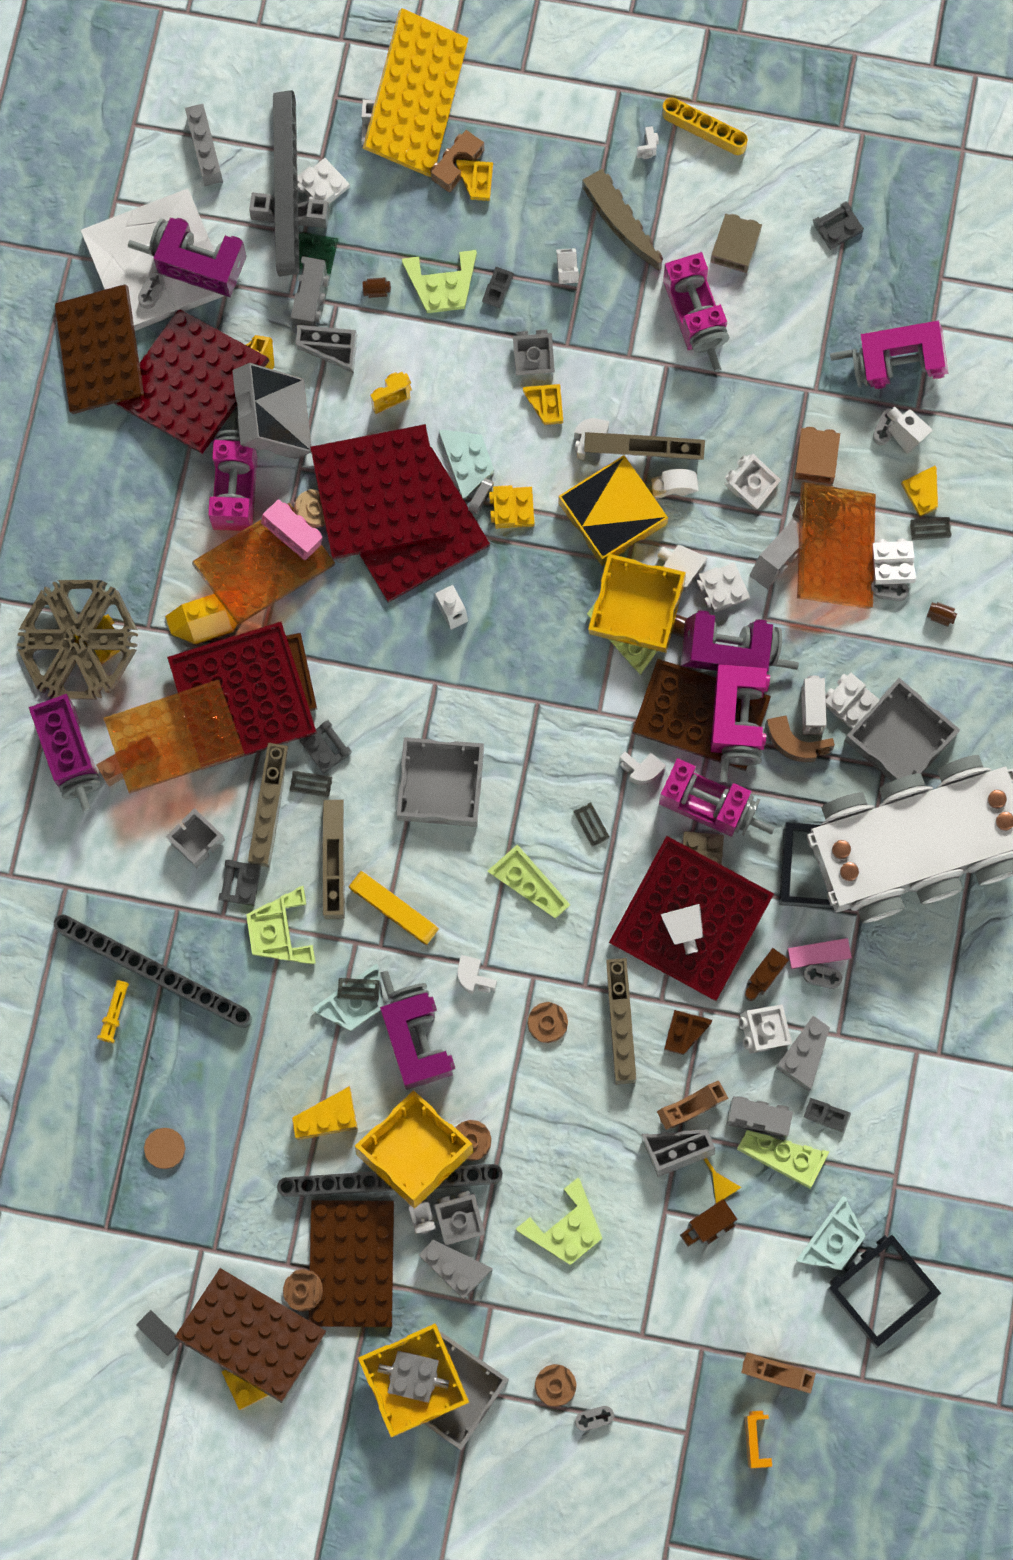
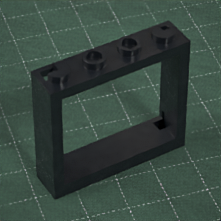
M785 823L779 905L834 909L830 905L829 899L790 896L793 831L811 832L813 828L821 825Z
M884 1235L876 1242L878 1246L874 1250L868 1248L860 1255L861 1261L857 1264L854 1261L844 1269L846 1273L842 1277L835 1276L828 1282L831 1286L827 1288L875 1348L882 1345L941 1294L893 1235L889 1237ZM891 1244L929 1289V1292L876 1336L838 1288Z

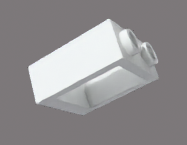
M815 675L808 676V678L804 679L801 687L803 735H823L826 728L825 678Z

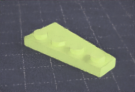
M518 845L487 871L554 918L560 916L571 906Z
M749 1130L746 1131L737 1148L738 1151L811 1189L829 1154V1151H820L810 1146H801L791 1141L775 1139L772 1136Z

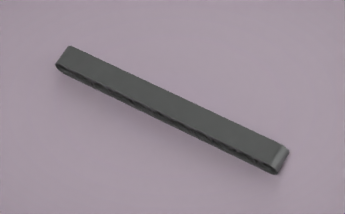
M293 90L273 93L276 271L279 277L299 274L296 98Z
M62 914L54 919L55 929L68 939L237 1027L246 1028L251 1024L252 1016L250 1012L241 1005L67 915ZM62 921H69L66 929H60L59 926ZM80 930H86L87 934L84 938H77ZM98 939H104V945L101 948H95V942ZM116 948L122 949V954L119 957L112 956ZM132 958H140V963L137 966H130ZM154 966L158 968L156 975H148L149 968ZM169 976H175L176 978L172 985H167L165 982ZM192 985L193 992L191 994H184L185 986ZM205 994L211 995V1001L207 1004L201 1002V998ZM222 1004H228L229 1010L226 1013H220L219 1007ZM240 1013H246V1021L238 1022L237 1016Z
M497 1164L459 1166L454 1171L458 1174V1179L455 1182H449L445 1179L437 1188L494 1185L502 1180L503 1172ZM491 1169H496L500 1173L499 1177L495 1180L488 1177V1172ZM471 1170L479 1173V1177L475 1181H470L467 1178V1174ZM375 1172L285 1177L279 1180L277 1184L278 1192L287 1198L394 1191ZM367 1177L375 1178V1185L368 1188L364 1185ZM347 1178H352L355 1181L351 1189L344 1188L343 1184ZM328 1179L333 1180L334 1187L331 1190H325L323 1188L324 1181ZM305 1181L313 1182L311 1191L306 1192L303 1190L302 1185ZM285 1182L292 1183L293 1188L289 1193L282 1191V1185Z

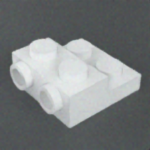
M326 158L322 159L313 168L309 166L298 175V191L302 194L305 193L309 197L308 200L328 201L330 204L350 188V184Z
M754 454L743 455L737 462L738 468L735 471L731 470L726 475L725 479L727 481L724 485L737 497H741L754 510H757L781 479Z
M902 538L896 542H888L885 539H881L873 543L872 561L875 585L915 583L912 541Z
M735 562L719 569L717 567L698 575L697 586L700 592H704L706 607L711 609L713 614L750 600L749 593Z
M850 672L848 676L845 674L841 676L837 681L839 686L835 690L831 688L825 694L826 708L849 728L853 729L878 704L880 699L865 688L866 685Z
M783 1004L747 1010L740 1014L738 1024L740 1029L744 1030L743 1045L745 1049L749 1050V1054L792 1044Z

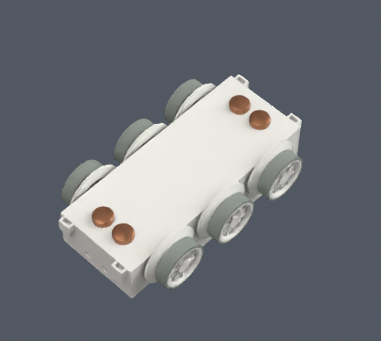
M972 755L940 767L937 772L941 783L937 786V789L933 790V787L925 786L921 774H912L891 781L879 788L883 802L878 808L867 804L863 792L849 794L823 805L821 808L826 820L821 826L811 830L810 834L807 835V840L810 848L813 849L828 891L827 896L830 905L833 906L835 913L851 908V910L859 912L863 924L871 923L903 911L905 907L901 895L909 891L917 892L921 905H925L961 892L963 887L959 877L965 873H975L979 886L1012 877L1013 768L1007 770L1005 766L991 771L990 768L983 767L979 755Z

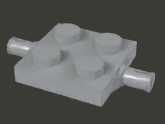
M398 1350L392 1367L379 1364L378 1373L390 1375L388 1393L429 1403L435 1386L448 1389V1385L445 1384H449V1380L437 1378L439 1360Z

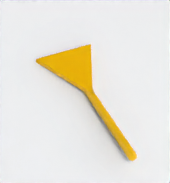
M707 1158L703 1159L713 1174L716 1203L742 1188L717 1173Z

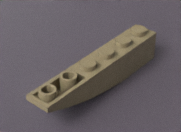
M600 169L582 180L583 190L613 233L641 259L657 270L662 269L663 257L658 250L655 251L652 246V239L642 231L643 226L638 219L635 220L631 207L622 200V193L612 185L613 180L608 173L605 174L603 169Z
M585 432L584 452L704 460L705 440Z
M268 743L248 857L250 864L270 867L286 769L288 746Z
M344 799L323 800L324 919H345Z
M627 958L606 960L615 1085L636 1083V1068Z

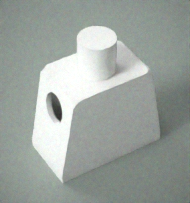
M894 407L886 414L894 422L889 428V432L907 454L933 431L910 409L902 414Z
M678 545L673 553L663 547L657 555L658 558L665 562L663 567L686 572L684 593H686L707 563L706 556L681 545Z
M453 585L435 593L434 599L451 630L468 622L466 609Z
M700 904L661 914L674 944L683 943L686 954L697 952L695 939L703 937Z

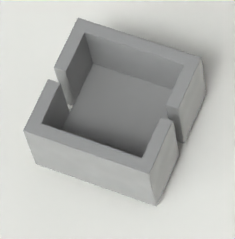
M194 808L182 820L186 829L183 830L178 824L166 838L190 863L198 868L210 856L208 852L211 851L213 853L225 841V838Z

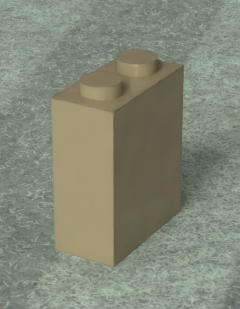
M725 214L710 262L747 273L761 233L762 224L755 220L742 219L736 214Z

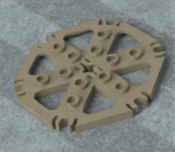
M57 580L59 583L53 582L54 590L52 592L48 587H45L44 591H40L21 624L19 630H26V633L19 632L18 636L24 637L25 641L17 643V646L25 649H18L36 688L43 693L49 688L48 697L53 699L67 694L70 700H98L96 697L102 698V688L107 693H110L111 689H115L137 651L136 649H129L130 647L135 648L138 646V644L131 643L130 641L131 637L138 636L137 633L130 631L137 630L119 591L110 586L108 591L105 590L108 583L102 580ZM72 589H91L92 594L78 616L68 594ZM49 605L60 629L35 628V622L44 606ZM116 605L124 621V627L122 629H96L109 606ZM75 636L81 637V639H79V644L74 643V641L76 640ZM37 650H59L45 675H42L33 659L34 652ZM95 650H120L123 653V657L112 675L108 676L105 673ZM76 663L88 685L86 691H66L64 688V684Z

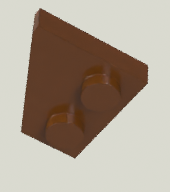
M674 1010L664 1050L684 1055L711 1025L712 1020Z

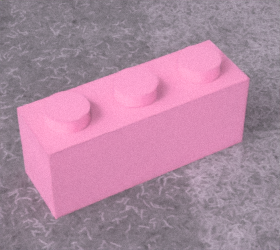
M279 499L262 515L261 524L302 559L306 560L321 545L323 538L321 533L316 528L309 526L302 516L296 515L288 504L282 503Z

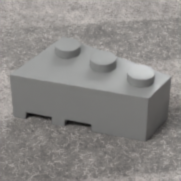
M302 256L301 263L303 264L301 275L298 276V281L300 282L297 293H295L291 320L292 325L316 326V323H320L322 312L319 310L320 306L325 303L326 294L324 289L329 286L330 276L327 275L324 260Z
M297 325L296 346L299 350L354 373L357 345L356 330Z
M793 519L759 555L749 576L768 590L775 580L786 571L790 562L793 563L797 559L800 550L804 551L810 544L808 539L812 533Z
M812 1016L776 1066V1069L808 1092L812 1088L830 1029L829 1026L815 1016Z
M733 1096L726 1125L787 1138L789 1136L793 1111H789V1107L777 1105V1107H773L767 1102H754L744 1097Z
M708 1130L642 1134V1141L658 1177L715 1155V1147Z
M432 1240L419 1254L463 1300L493 1270V1268L435 1240Z

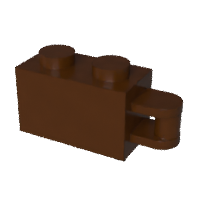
M772 948L749 978L747 984L750 986L744 994L745 999L754 1001L759 993L764 995L786 966L789 959Z
M722 1199L688 1223L690 1228L680 1234V1237L687 1247L698 1240L702 1244L707 1242L709 1245L719 1238L717 1236L719 1232L724 1230L726 1233L736 1226L734 1222L738 1219L726 1201ZM692 1230L697 1236L695 1239H692L689 1235V1232Z

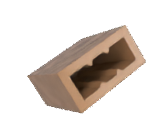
M814 427L801 428L794 479L833 484L841 433H836L835 430L831 429L820 431Z

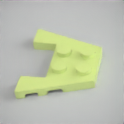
M476 250L459 252L461 271L421 275L419 257L402 259V264L416 289V293L426 313L465 309L477 257Z
M300 886L296 890L281 896V898L246 914L252 955L316 964L313 945L292 948L286 908L307 905L304 886Z
M579 1178L564 1188V1191L577 1207L547 1232L543 1233L531 1217L516 1228L517 1232L569 1265L573 1264L602 1240Z

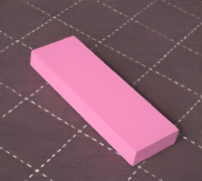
M848 938L787 949L791 969L852 958Z

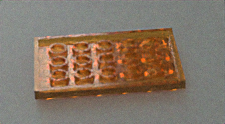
M806 482L801 484L798 599L865 609L873 607V592L871 589L872 582L874 581L872 545L875 543L876 494Z
M287 503L294 512V508L291 506V504ZM261 520L193 560L192 565L235 622L240 625L332 568L335 562L322 545L306 560L302 559L261 524Z
M219 679L104 717L129 794L244 755Z

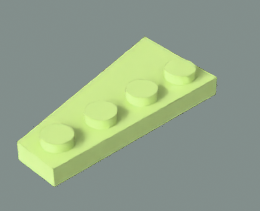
M594 605L591 607V609H590L589 612L587 613V616H588L590 619H591V617H592ZM608 639L640 676L658 652Z

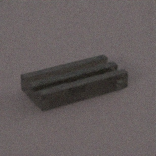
M950 517L910 520L912 541L951 538L952 536ZM941 523H945V525H934V526L914 527L915 525H928V524H941ZM946 530V532L915 535V532Z
M293 771L289 790L291 792L329 797L333 777ZM297 777L308 778V779H314V780H320V781H327L328 783H327V784H325V783H318V782H312V781H306V780H299V779H296V778H297ZM295 784L326 788V792L295 787Z
M591 802L573 811L591 847L610 838ZM588 809L591 811L596 823L598 824L603 834V837H600L594 823L592 822L587 812ZM583 812L588 824L590 825L597 839L596 841L592 839L586 825L584 824L580 816V813Z
M339 978L337 999L378 1001L380 980ZM343 983L375 985V988L342 987ZM342 991L374 993V996L342 994Z

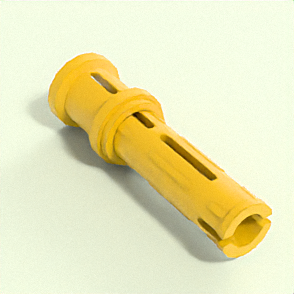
M120 980L116 981L107 1016L102 1019L103 1026L100 1035H97L98 1040L108 1043L115 1042L113 1038L116 1028L120 1025L118 1018L129 983Z

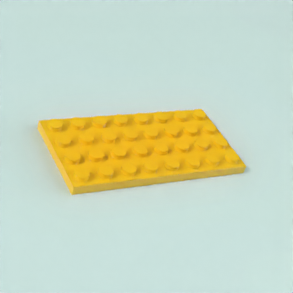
M401 8L399 10L363 149L431 177V168L438 160L469 38L406 9Z

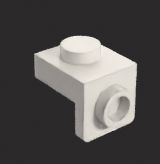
M653 126L645 127L646 145L637 147V158L649 159L656 156V145L659 144L658 134L654 133Z
M428 1199L422 1201L415 1209L408 1204L415 1234H426L435 1229Z

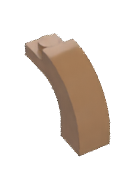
M787 715L770 718L766 721L768 736L774 747L781 754L794 761L815 762L817 758L816 753H819V755L829 754L835 746L833 738L815 742H804L797 739L790 730Z
M718 1080L676 1103L661 1108L657 1113L661 1123L667 1130L705 1113L729 1098Z
M746 1352L741 1373L747 1376L810 1394L816 1375L815 1372L776 1362Z

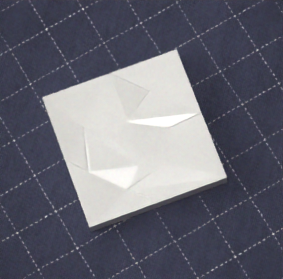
M188 188L81 230L104 289L123 284L128 286L135 331L170 318L180 309L185 312L224 297V295L162 275L165 280V287L155 306L151 309H145L138 300L139 292L147 277L152 273H158L153 256L128 248V242L132 240L149 246L153 230L161 218L169 221L170 217L184 219L189 224L190 231L194 234L193 245L215 252ZM159 279L152 281L153 288L156 284H160ZM150 294L147 298L144 297L145 302H147V300L151 301Z

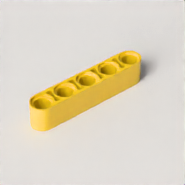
M667 98L664 101L662 116L666 121L734 155H742L746 151L748 137L744 132L676 98ZM674 108L675 111H668L667 109ZM690 116L692 119L686 120L684 117ZM701 125H708L709 127L702 128ZM724 133L726 136L720 137L718 134ZM739 141V142H742L743 144H742V145H736L734 142Z
M360 871L348 886L355 894L425 945H428L439 930L435 924L363 871Z

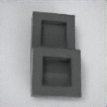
M495 266L482 302L501 308L514 273Z
M810 1098L804 1114L806 1119L845 1133L851 1113L813 1098Z
M152 1310L136 1324L167 1356L180 1344L179 1341L175 1340L176 1333Z

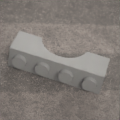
M199 104L186 107L185 111L204 186L223 182L204 105Z
M252 192L249 207L251 220L275 222V198L271 194ZM309 199L304 203H298V225L327 228L330 212L328 201Z

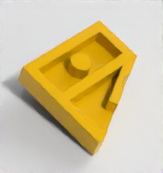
M456 160V166L461 171V178L470 199L490 201L493 162Z
M560 384L523 387L524 395L544 425L563 424Z
M936 466L902 481L901 485L919 517L938 508Z

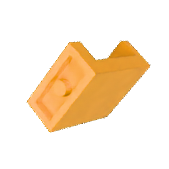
M750 1411L749 1416H744L748 1468L772 1467V1458L759 1459L756 1425L757 1420L769 1419V1416L764 1415L763 1411Z

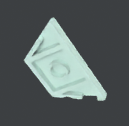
M439 430L463 500H466L475 489L479 488L484 478L488 479L494 473L481 434Z
M373 965L313 1007L312 1010L352 1032L381 1011L380 1007L384 1006L378 965Z
M842 1196L796 1259L797 1262L842 1270L866 1236L845 1196Z

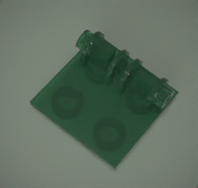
M301 232L299 234V269H303V264L301 263L303 256L324 260L327 274H331L338 238Z

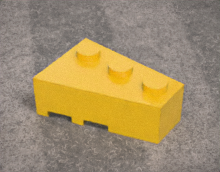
M350 1086L292 1117L295 1138L303 1140L358 1129Z

